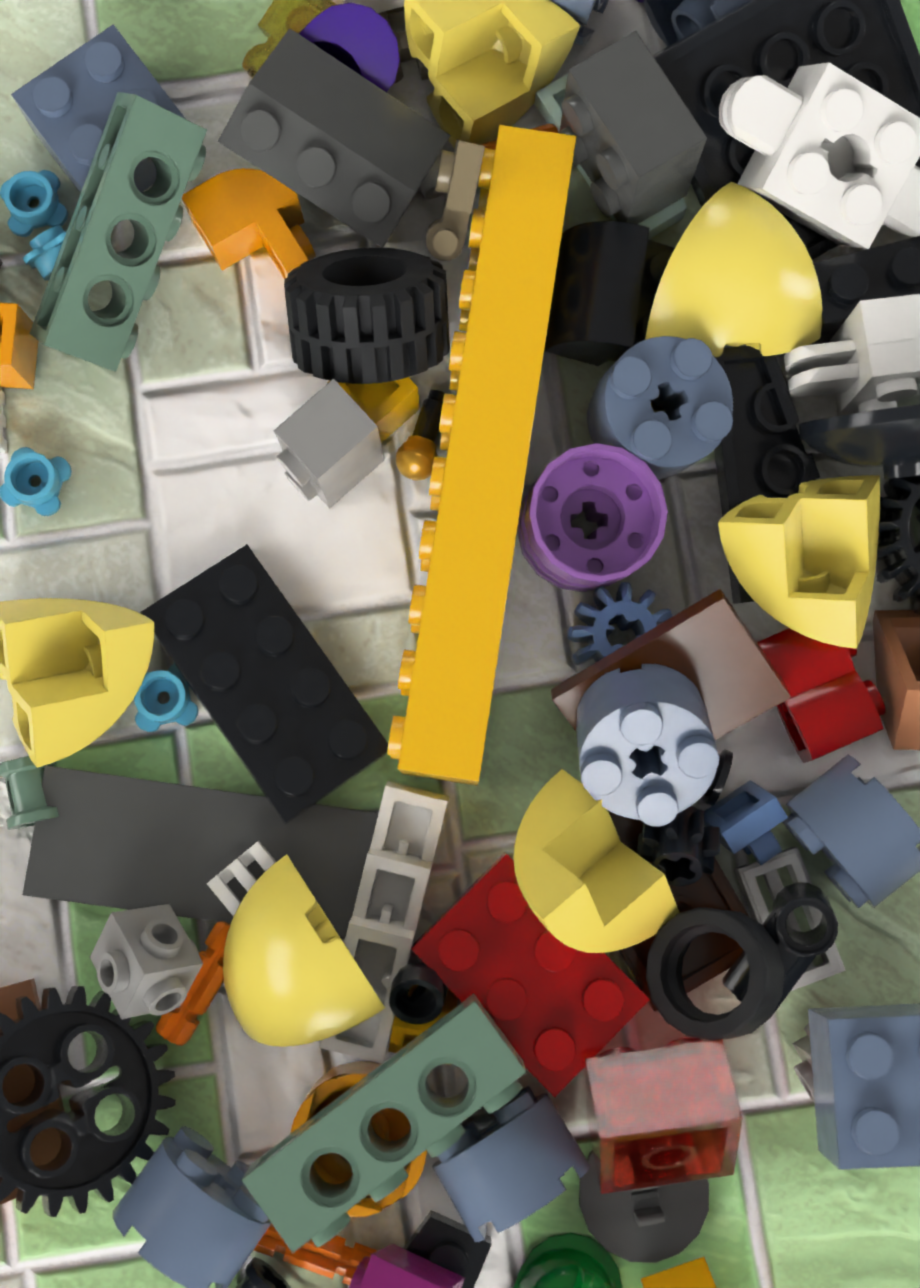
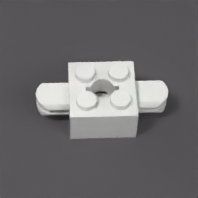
M829 62L799 66L788 88L766 75L744 77L737 80L722 95L719 105L720 125L727 134L755 150L738 185L760 195L779 212L837 245L869 250L882 224L901 235L920 236V167L915 165L920 157V118Z
M920 294L860 301L829 343L800 346L784 355L785 370L790 374H796L788 379L790 396L801 398L835 393L838 415L919 405Z

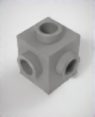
M170 904L111 912L90 956L97 971L99 985L105 993L109 994L121 1019L150 1013L155 1016L164 1015L176 1008H180L203 965L195 943L189 939Z

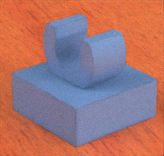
M749 780L718 801L714 806L704 811L705 827H719L720 843L733 854L743 849L747 855L752 853L756 861L763 865L782 852L780 844L770 830L788 817L776 796L753 781Z

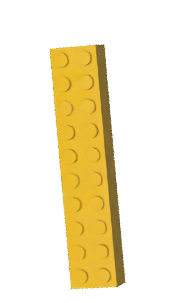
M499 125L496 149H484L478 188H480L478 209L474 208L470 228L469 248L471 250L468 270L464 269L460 291L459 309H461L459 331H454L449 370H451L449 390L457 391V395L444 394L440 416V450H447L448 452L447 458L434 457L430 479V510L438 511L437 521L424 520L420 541V571L428 572L426 586L414 584L408 623L411 624V633L419 634L416 651L404 649L399 673L398 689H401V695L409 696L406 717L393 715L387 755H391V759L399 760L397 769L403 775L477 786L479 783L576 136Z

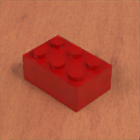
M503 853L413 943L411 948L429 968L438 974L442 982L461 1002L475 994L522 1058L525 1068L554 1098L650 1000L605 953H588L573 949L559 941L547 930L526 902L518 886L514 860L507 853Z

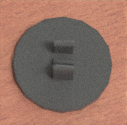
M629 1126L607 1135L589 1153L587 1161L591 1167L585 1175L579 1178V1206L589 1232L608 1252L630 1262L657 1263L681 1253L699 1235L709 1211V1182L699 1157L680 1137L656 1126Z

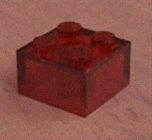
M685 1037L676 1039L663 1048L636 1051L630 1047H615L600 1053L598 1057L585 1059L587 1121L601 1194L734 1175L743 1117L723 1039L703 1042L699 1038Z

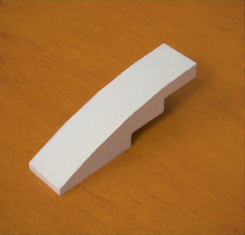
M387 781L371 847L367 853L353 915L344 941L345 946L385 1006V1009L344 1032L321 1040L319 1048L380 1064L383 1063L395 1017L389 1005L391 984L398 971L408 965L450 796Z

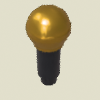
M430 390L428 398L423 401L412 436L408 437L407 441L398 448L396 453V465L399 472L414 481L429 478L432 472L434 457H438L435 442L439 433L441 409L445 394L440 390Z

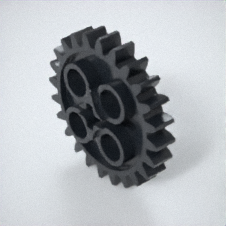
M72 986L65 1004H62L56 988L43 989L40 1009H37L27 996L16 998L18 1019L14 1021L0 1012V1202L8 1197L17 1187L16 1208L27 1214L34 1206L37 1198L42 1196L44 1213L50 1217H57L64 1197H68L72 1208L82 1214L87 1210L88 1191L94 1190L101 1199L109 1203L114 1200L111 1182L113 1178L117 1176L131 1184L135 1181L137 1176L131 1162L136 1156L149 1161L154 1154V1151L145 1143L149 1134L168 1135L170 1130L166 1125L155 1119L157 1110L173 1107L176 1103V1100L168 1096L159 1095L158 1086L173 1079L175 1071L155 1068L154 1062L163 1056L168 1047L166 1044L146 1045L144 1043V1040L154 1027L152 1021H141L130 1026L131 1018L121 1019L116 1009L112 1013L109 1012L111 998L104 991H99L89 1006H87L84 986ZM87 1032L92 1035L96 1042V1056L86 1068L76 1070L69 1062L68 1048L73 1038L80 1033ZM26 1064L34 1073V1088L23 1101L9 1103L3 1094V1080L8 1071L13 1067ZM117 1066L119 1068V1075L111 1081L93 1086L72 1096L69 1099L70 1112L66 1113L55 1108L47 1109L30 1119L20 1129L14 1132L7 1130V1123L11 1119L56 1101L60 1097L57 1087L60 1083L69 1087L80 1088L101 1076L110 1067ZM116 1094L122 1103L121 1118L113 1128L100 1131L94 1117L96 1107L106 1096ZM56 1128L61 1138L60 1151L49 1163L35 1165L30 1156V1147L33 1139L44 1129Z

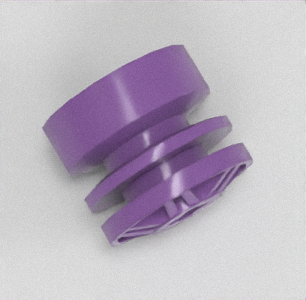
M594 443L567 450L545 467L521 502L517 535L522 555L538 576L560 589L588 592L600 586L608 587L628 577L650 561L664 538L668 509L662 484L646 462L624 448ZM582 511L585 512L587 521L597 522L598 526L595 531L587 536V539H584L582 528L571 526V521Z

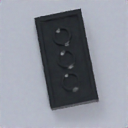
M248 544L140 612L154 621L155 638L285 825L387 755L388 742Z

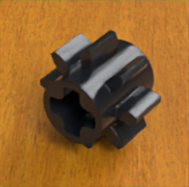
M690 806L684 811L679 812L676 818L669 824L649 826L643 823L642 833L638 834L637 854L646 861L652 862L654 867L663 872L669 885H690L698 881L703 873L712 874L714 872V856L720 854V828L715 826L704 827V811Z

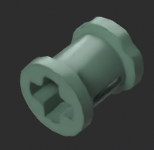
M29 756L0 763V777L5 778L12 816L6 819L7 829L9 830L35 826V822L59 817L57 807L47 806L42 788L45 765L36 768ZM56 762L48 764L47 766H54Z

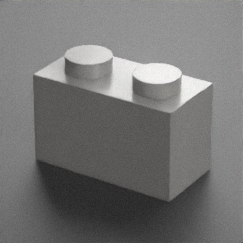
M334 378L273 430L283 450L276 458L286 470L284 474L307 501H310L317 495L329 509L384 461L378 426Z

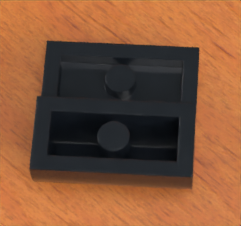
M587 222L573 226L563 232L544 351L600 366L609 360L616 362L628 349L644 341L655 294L675 248L649 240V227L628 222Z

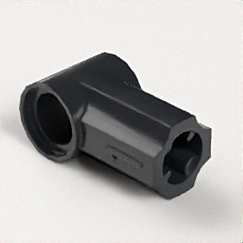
M796 882L785 886L777 894L773 902V910L762 924L778 945L785 969L783 993L775 1011L815 957L825 953L834 944L838 935V921L828 896L819 887L810 883ZM800 906H812L821 911L822 919L814 929L800 932L786 924L789 913ZM744 950L722 979L723 985L741 1002L748 990L750 971Z

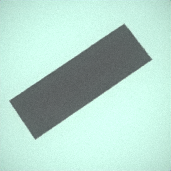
M45 765L42 788L47 806L57 807L59 817L35 822L22 895L128 910L170 904L176 916L231 923L233 915L206 883L259 840L276 862L286 854L288 855L340 938L345 939L348 925L353 915L367 853L371 847L378 813L315 804L285 825L264 796ZM256 860L247 866V869L256 880L265 872ZM234 877L227 885L238 899L242 901L247 891L237 878Z

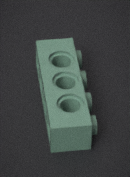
M117 92L32 325L30 334L50 348L109 370L117 371L121 358L126 359L136 344L138 325L135 323L142 302L143 300H149L158 286L161 269L157 262L165 241H171L181 225L183 207L179 204L188 181L192 182L196 179L203 167L206 147L202 143L207 129L136 94ZM145 158H150L156 167V180L149 190L140 192L134 182V171L139 162ZM129 219L134 228V239L126 250L115 252L111 244V233L119 222ZM108 280L112 287V298L109 304L101 310L91 311L88 303L90 290L98 282Z
M472 994L254 1161L242 1178V1182L292 1253L310 1239L316 1247H320L330 1241L349 1224L351 1217L347 1211L363 1198L370 1195L374 1202H378L398 1188L409 1175L404 1167L425 1150L434 1158L456 1143L466 1131L461 1123L478 1109L484 1106L490 1114L514 1098L522 1089L517 1079L526 1073L524 1061L475 994ZM441 1064H453L465 1072L468 1082L460 1094L450 1098L441 1097L435 1094L429 1087L427 1082L429 1073ZM394 1108L406 1115L411 1129L401 1139L394 1141L385 1140L375 1133L371 1124L372 1116L382 1109ZM326 1153L339 1154L350 1163L353 1175L350 1179L340 1184L328 1183L318 1175L315 1168V1160Z

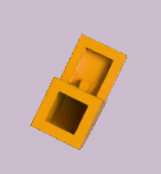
M249 168L229 170L208 179L182 196V201L191 222L222 271L262 247L265 248L284 280L293 269L316 258L309 239L300 227L305 222L297 194L262 170Z

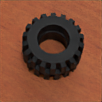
M394 248L349 249L329 253L301 264V266L288 273V277L284 280L292 359L294 363L298 364L300 370L304 373L313 374V377L330 381L334 378L336 382L351 384L390 382L427 371L428 368L444 360L443 356L449 353L446 270L443 269L441 263L432 260L428 256Z

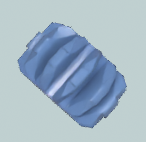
M622 582L619 585L616 602H614L609 591L603 586L596 588L593 597L597 609L589 604L580 602L574 611L578 619L588 626L577 625L570 627L567 631L568 640L587 643L588 645L572 655L571 659L574 665L584 664L592 658L597 662L624 646L622 643L611 646L607 638L614 630V627L610 624L616 623L621 631L631 628L636 635L634 639L673 617L670 609H661L652 615L647 608L653 603L656 594L651 590H647L637 603L633 602L632 587L629 582Z

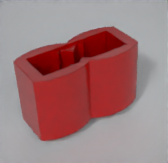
M790 628L757 642L790 693L791 698L776 707L785 730L803 763L815 760L884 729L880 716L885 714L883 699L875 684L869 679L862 681L856 672L852 658L857 656V649L822 643Z

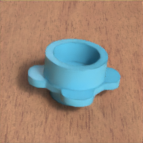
M48 170L20 172L2 185L0 196L11 213L8 227L15 235L26 237L32 233L33 229L44 226H63L67 221L68 211L60 203L57 193L60 188V181L53 172ZM38 199L39 205L37 207H29V203L32 200Z
M61 225L52 227L34 237L29 242L32 251L23 257L26 265H30L31 269L37 268L45 281L50 279L67 232L64 231Z
M29 447L19 448L12 454L11 461L6 467L4 474L5 483L0 488L1 499L11 507L23 504L35 508L41 516H51L60 509L61 501L58 496L63 482L71 477V466L62 457L47 459L44 455L36 453ZM36 476L40 477V485L32 487L31 479Z
M174 664L167 671L157 670L150 673L147 671L142 685L134 697V702L138 709L135 722L140 729L146 732H155L161 725L174 722L187 726L193 723L198 716V706L191 701L189 685ZM162 692H167L170 696L166 704H161L158 700Z

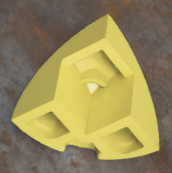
M404 0L405 28L410 55L412 58H419L428 69V77L434 86V91L426 97V101L440 128L451 135L448 141L454 149L456 139L483 144L497 139L499 125L513 126L535 103L536 92L552 82L567 58L580 28V25L567 12L550 0Z
M734 182L723 186L702 206L677 243L655 294L645 340L661 336H673L683 339L695 338L703 341L710 348L714 357L722 355L725 345L739 347L744 344L760 350L762 356H773L791 352V350L797 347L810 345L819 340L822 330L823 311L819 281L812 259L792 225L772 204L748 188Z
M880 475L844 476L803 482L799 485V491L796 494L789 495L787 498H767L764 495L755 496L731 509L718 521L723 550L733 573L749 596L764 611L786 627L808 638L839 647L858 648L868 616L876 570L880 521Z
M35 598L0 601V679L7 680L8 690L12 696L14 715L12 721L28 756L36 768L64 759L85 748L104 734L125 712L136 696L148 670L154 643L153 620L125 607L90 600Z
M563 769L555 774L529 805L522 818L514 845L515 875L518 886L529 907L547 930L566 946L583 952H614L641 943L656 935L661 927L676 914L680 913L665 874L620 841L609 811L602 807V799L595 801L583 784Z
M286 854L258 878L241 901L227 934L223 956L224 985L229 1003L240 1026L251 1039L261 1044L278 1047L309 1044L329 1038L364 1022L385 1009L378 995Z

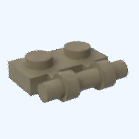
M456 139L454 152L442 150L435 191L446 193L442 217L435 219L426 231L428 251L434 258L440 261L455 259L464 247L485 146Z

